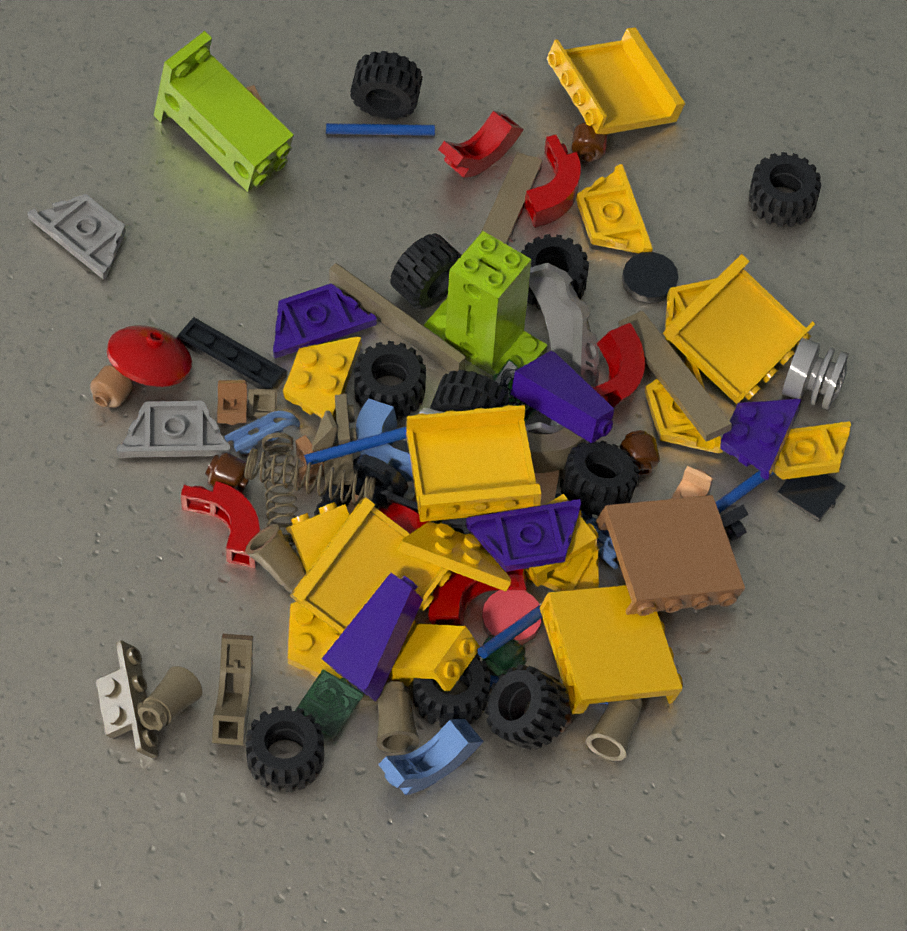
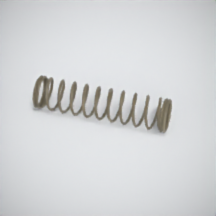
M281 432L266 435L262 439V448L265 453L267 451L273 455L267 458L264 456V478L270 468L266 467V462L271 463L272 461L268 459L272 458L275 453L277 456H291V460L287 462V465L291 466L292 470L286 472V475L292 476L290 473L295 468V466L290 464L294 460V456L290 454L294 450L293 438ZM277 437L286 438L290 441V443L279 442L269 446L265 444L268 439ZM277 445H286L283 447H273ZM275 462V466L283 465V463ZM274 472V477L279 476L280 473ZM270 476L264 483V487L267 490L265 492V498L267 499L265 506L268 510L266 513L267 527L270 526V523L278 525L279 528L293 525L292 522L284 524L274 522L273 520L284 516L297 517L293 515L298 510V507L293 505L297 501V497L292 494L296 491L294 485L290 484L294 489L293 491L286 493L271 491L272 488L283 486V483H278L268 488L267 483H271ZM268 492L275 494L270 499L268 498ZM279 496L294 497V500L288 503L271 501ZM269 502H271L272 504H275L276 506H273V507L270 509V508L268 507V504H269ZM282 506H291L295 508V510L290 513H277L272 511L273 509ZM271 512L277 516L270 519L269 513ZM291 533L283 534L288 543H292L290 545L294 546L293 538H289L292 537Z
M252 448L248 455L244 473L245 479L253 480L259 471L260 481L264 483L271 473V483L275 486L283 475L282 482L285 489L290 486L294 478V488L297 492L302 488L306 480L307 494L312 493L317 484L318 496L322 497L329 485V498L331 500L337 496L341 487L340 498L342 503L347 501L351 491L354 506L359 503L363 493L364 498L366 497L372 501L376 484L375 477L369 478L367 476L365 478L360 495L355 502L358 475L355 473L349 491L343 500L345 470L332 497L334 467L331 468L327 483L320 494L322 464L309 491L311 462L308 463L303 480L297 489L299 459L296 461L288 484L285 485L288 456L285 457L281 472L274 483V468L277 454H274L264 480L262 479V469L265 451H262L255 473L254 470L258 458L257 448Z

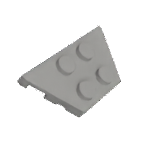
M87 194L74 197L69 201L53 203V208L37 212L35 208L28 212V218L103 280L107 277L126 232L125 225Z
M204 401L144 402L138 412V418L132 422L128 429L127 437L122 445L119 444L117 447V458L215 456L216 454L221 456L223 453H230V445L222 437L220 428L215 420L211 418Z

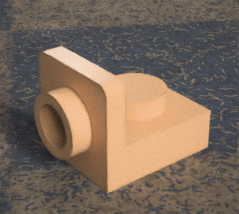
M687 466L683 479L671 499L708 496L711 491L713 478L708 476L703 470Z

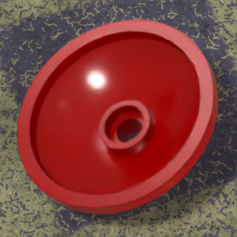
M146 325L122 328L110 337L107 345V356L113 367L125 377L144 385L168 387L179 384L188 377L192 368V357L185 345L177 337L160 328Z

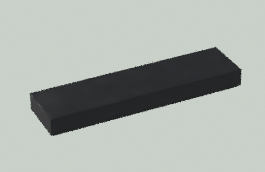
M195 317L189 321L177 336L187 348L258 389L276 390L287 377V370Z

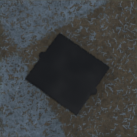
M828 474L787 479L776 495L815 520L820 521L830 507H835L836 499L846 486Z

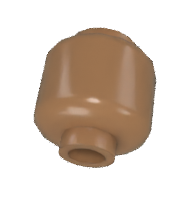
M106 365L90 383L93 400L101 407L117 408L132 392L133 382L117 371L113 365Z

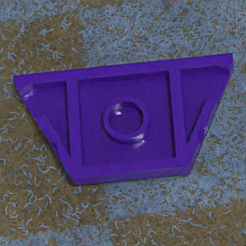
M332 283L278 301L275 341L273 345L274 359L297 352L299 348L322 344L376 326L377 318L374 314L370 313L368 315L360 309L355 300L345 296Z
M788 399L738 403L730 419L732 424L731 431L723 434L720 449L729 455L735 456L746 467L753 465L761 471L760 476L763 479L769 480L798 415L801 400Z
M578 499L466 518V526L505 572L565 562L580 512L581 501Z

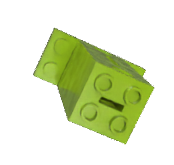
M203 31L164 62L153 116L160 123L168 117L172 118L248 192L255 186L257 188L261 187L269 178L268 175L274 170L279 172L288 163L287 156L292 150L291 143L294 134L210 53L212 37Z
M482 231L450 268L448 297L423 326L465 355V360L495 378L499 376L509 361L519 369L547 352L548 345L524 331L531 259ZM511 378L508 385L512 388L513 379Z

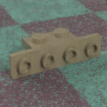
M346 391L344 394L334 395L336 407L335 423L338 429L333 447L357 440L356 429L350 428V423L355 422L354 406L348 405ZM353 454L324 462L325 484L327 483L331 468L334 467L332 485L338 486L344 470L346 471L344 485H351L354 477Z
M121 640L116 643L120 669L96 680L105 734L113 739L132 730L137 752L153 759L159 756L157 735L154 729L149 730L142 725L137 714L138 709L147 698V682L143 677L141 668L142 656L136 647Z

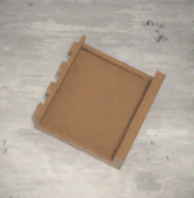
M713 495L606 505L596 519L599 531H609L632 601L626 609L627 615L639 614L640 616H646L656 611L665 610L667 613H673L683 608L692 607L695 610H700L710 605L719 604L722 607L734 604L745 590Z

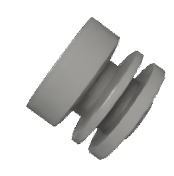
M802 337L786 376L782 394L800 400L806 390L812 391L810 404L814 406L819 395L822 394L824 399L821 408L829 410L831 404L839 396L844 383L849 353L842 351L837 363L832 362L835 349L830 348L823 359L819 357L820 343Z

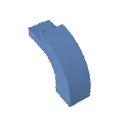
M368 398L357 418V440L395 430L397 420L394 407ZM389 444L360 451L361 455L373 456L392 466L407 482H414L409 453L396 449Z
M466 719L449 720L422 747L405 755L386 756L378 765L384 771L385 778L391 785L400 788L405 795H410L430 787L453 772L484 741Z

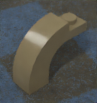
M565 427L552 434H535L526 431L534 473H547L564 469L571 449L577 447L579 443H585L587 440Z
M222 634L218 696L213 714L212 743L240 746L244 744L251 697L254 636Z

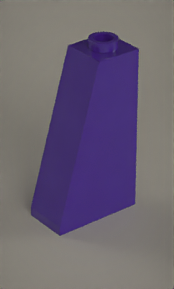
M552 350L515 371L511 390L512 396L590 443L607 436L612 430L614 408Z
M393 573L388 575L322 657V660L335 672L375 702L383 690L423 601L415 591L418 586L406 576L399 579Z

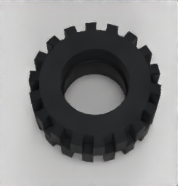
M375 51L370 52V55L365 54L362 56V59H359L357 62L350 90V96L354 100L355 106L360 107L361 111L369 113L372 117H380V119L385 120L386 118L397 120L398 118L407 117V114L411 115L417 107L423 80L420 68H417V64L414 61H409L408 57L398 55L399 53H388L387 51H381V53Z
M781 152L779 156L774 153L770 155L769 159L765 157L760 161V164L756 165L748 198L749 202H751L750 207L752 211H757V217L760 219L765 218L766 223L770 225L772 222L776 223L777 227H783V224H787L788 227H794L796 222L800 225L805 222V218L809 219L812 216L813 211L816 209L821 189L820 173L816 172L817 168L815 165H809V160L805 157L801 159L798 158V154L793 153L791 156L787 155V152ZM775 187H786L794 192L785 193L777 190Z
M428 234L413 243L402 254L391 273L390 284L415 309L423 310L431 307L448 294L449 270L462 255L440 234Z
M550 234L544 235L543 239L538 236L533 239V244L528 242L521 253L531 259V267L549 263L566 271L573 280L570 282L571 286L581 300L586 290L589 270L588 256L586 252H582V246L579 243L574 245L573 239L569 237L562 239V235L556 234V237H551ZM529 286L527 302L530 305L537 304V308L541 309Z
M388 341L386 345L379 342L376 343L375 348L369 346L365 349V354L361 353L358 356V362H355L354 392L357 402H360L361 408L369 398L393 406L396 420H398L400 415L404 418L409 416L410 410L415 412L419 408V403L423 402L426 390V365L423 364L421 355H416L414 348L407 349L406 344L401 342L399 345H394V341ZM383 376H396L402 379L403 382L388 386L376 380Z
M453 370L449 374H444L440 380L430 409L441 412L474 410L476 408H500L509 405L510 402L505 389L499 386V383L477 372Z
M588 441V444L582 442L577 447H573L570 454H568L560 480L561 494H564L569 501L580 499V510L586 512L585 515L592 516L593 514L599 516L606 505L631 502L639 478V467L635 465L636 460L628 456L629 452L625 449H619V446L616 444H607V441H595L593 443Z
M479 654L475 655L459 678V680L467 685L468 689L457 695H448L439 691L435 687L437 681L434 679L414 678L415 707H419V714L422 717L428 715L427 722L432 725L435 722H439L440 728L449 720L466 719L469 724L472 723V718L478 720L481 717L482 710L485 711L488 703L486 701L487 695L490 692L491 676L490 671H487L488 665L485 660L480 661Z
M518 665L517 668H509L507 674L502 673L498 676L499 681L492 684L491 689L493 690L490 695H487L486 701L489 703L485 707V714L489 715L486 721L492 727L491 731L500 738L529 750L531 748L540 749L542 744L549 745L552 743V737H558L561 733L559 729L561 726H565L567 722L565 715L569 714L570 707L566 706V703L570 700L569 695L564 693L566 691L565 686L559 683L560 681L557 678L532 666ZM531 700L530 706H529L527 712L524 714V710H525V708H526V705H527L528 702Z
M278 706L271 708L272 713L268 714L264 711L260 714V721L254 719L251 723V730L247 731L246 756L249 770L251 769L255 780L260 778V785L265 788L269 784L272 785V791L279 792L280 788H285L286 792H292V787L295 786L301 790L305 788V781L311 784L315 780V773L320 774L322 770V762H324V735L322 734V728L319 723L315 724V718L311 714L304 716L303 709L298 708L296 711H292L291 706H285V710H279ZM281 740L294 741L303 748L300 753L291 758H278L268 751L272 744Z

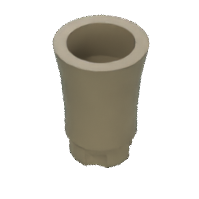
M276 524L261 530L251 539L246 547V554L257 561L288 592H292L306 574L301 558L293 550Z
M180 666L171 667L159 685L138 709L137 714L142 725L149 730L154 729L157 731L169 725L176 716L202 697L200 681L186 668Z
M391 681L384 685L378 698L376 746L384 752L403 753L417 747L419 737L415 727L409 688L403 682Z
M641 699L608 702L598 723L586 738V744L591 751L611 761L625 759L630 738L640 716L642 708Z

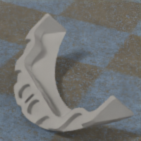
M549 263L531 267L529 286L544 315L551 350L561 357L592 388L597 386L599 379V348L596 344L598 342L597 335L591 332L587 319L591 314L586 302L578 298L570 284L573 280L566 271ZM539 411L525 423L526 431L535 434H552L564 428V426Z

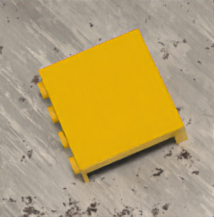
M636 27L626 28L621 41L564 49L559 40L556 39L548 53L547 60L550 67L553 68L560 79L562 86L565 87L572 98L574 105L577 106L584 117L586 124L592 126L596 134L605 135L677 122L685 105L684 100Z
M743 254L727 267L663 332V335L735 404H738L744 397L749 401L761 389L757 384L761 380L767 383L778 371L775 368L777 363L780 362L784 365L795 354L791 349L795 345L798 346L801 338L809 340L812 337L808 332L815 325L812 321L805 328L744 270L750 261Z
M507 405L489 409L476 408L474 410L457 412L446 411L436 414L420 413L414 416H407L406 437L420 522L467 518L540 506L541 489L540 484H536L524 421L525 405Z
M366 497L361 499L289 595L340 635L390 573H393L399 579L406 576L418 586L415 591L423 599L419 607L422 611L433 600L434 597L431 595V592L437 585L442 587L452 574L447 569L399 552L398 548L402 539L410 533L375 508V504ZM415 620L413 621V623H412V625H411V627H410V630L412 629V627H413L414 624L416 623Z
M626 585L548 592L539 607L561 680L566 688L565 693L569 695V705L572 714L584 713L589 704L666 696L668 704H672L683 689L682 677L677 673L674 664L673 650L668 646L665 637L664 623L659 619L657 611L646 616H640L639 614L627 615L626 609L632 601Z

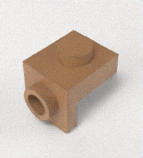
M245 380L218 381L217 423H226L228 425L247 423V382Z
M306 435L295 440L296 455L303 464L302 467L298 468V487L307 469L304 455L316 452L312 451V444ZM324 462L311 465L309 485L314 484L321 464L323 465L321 477L324 476Z

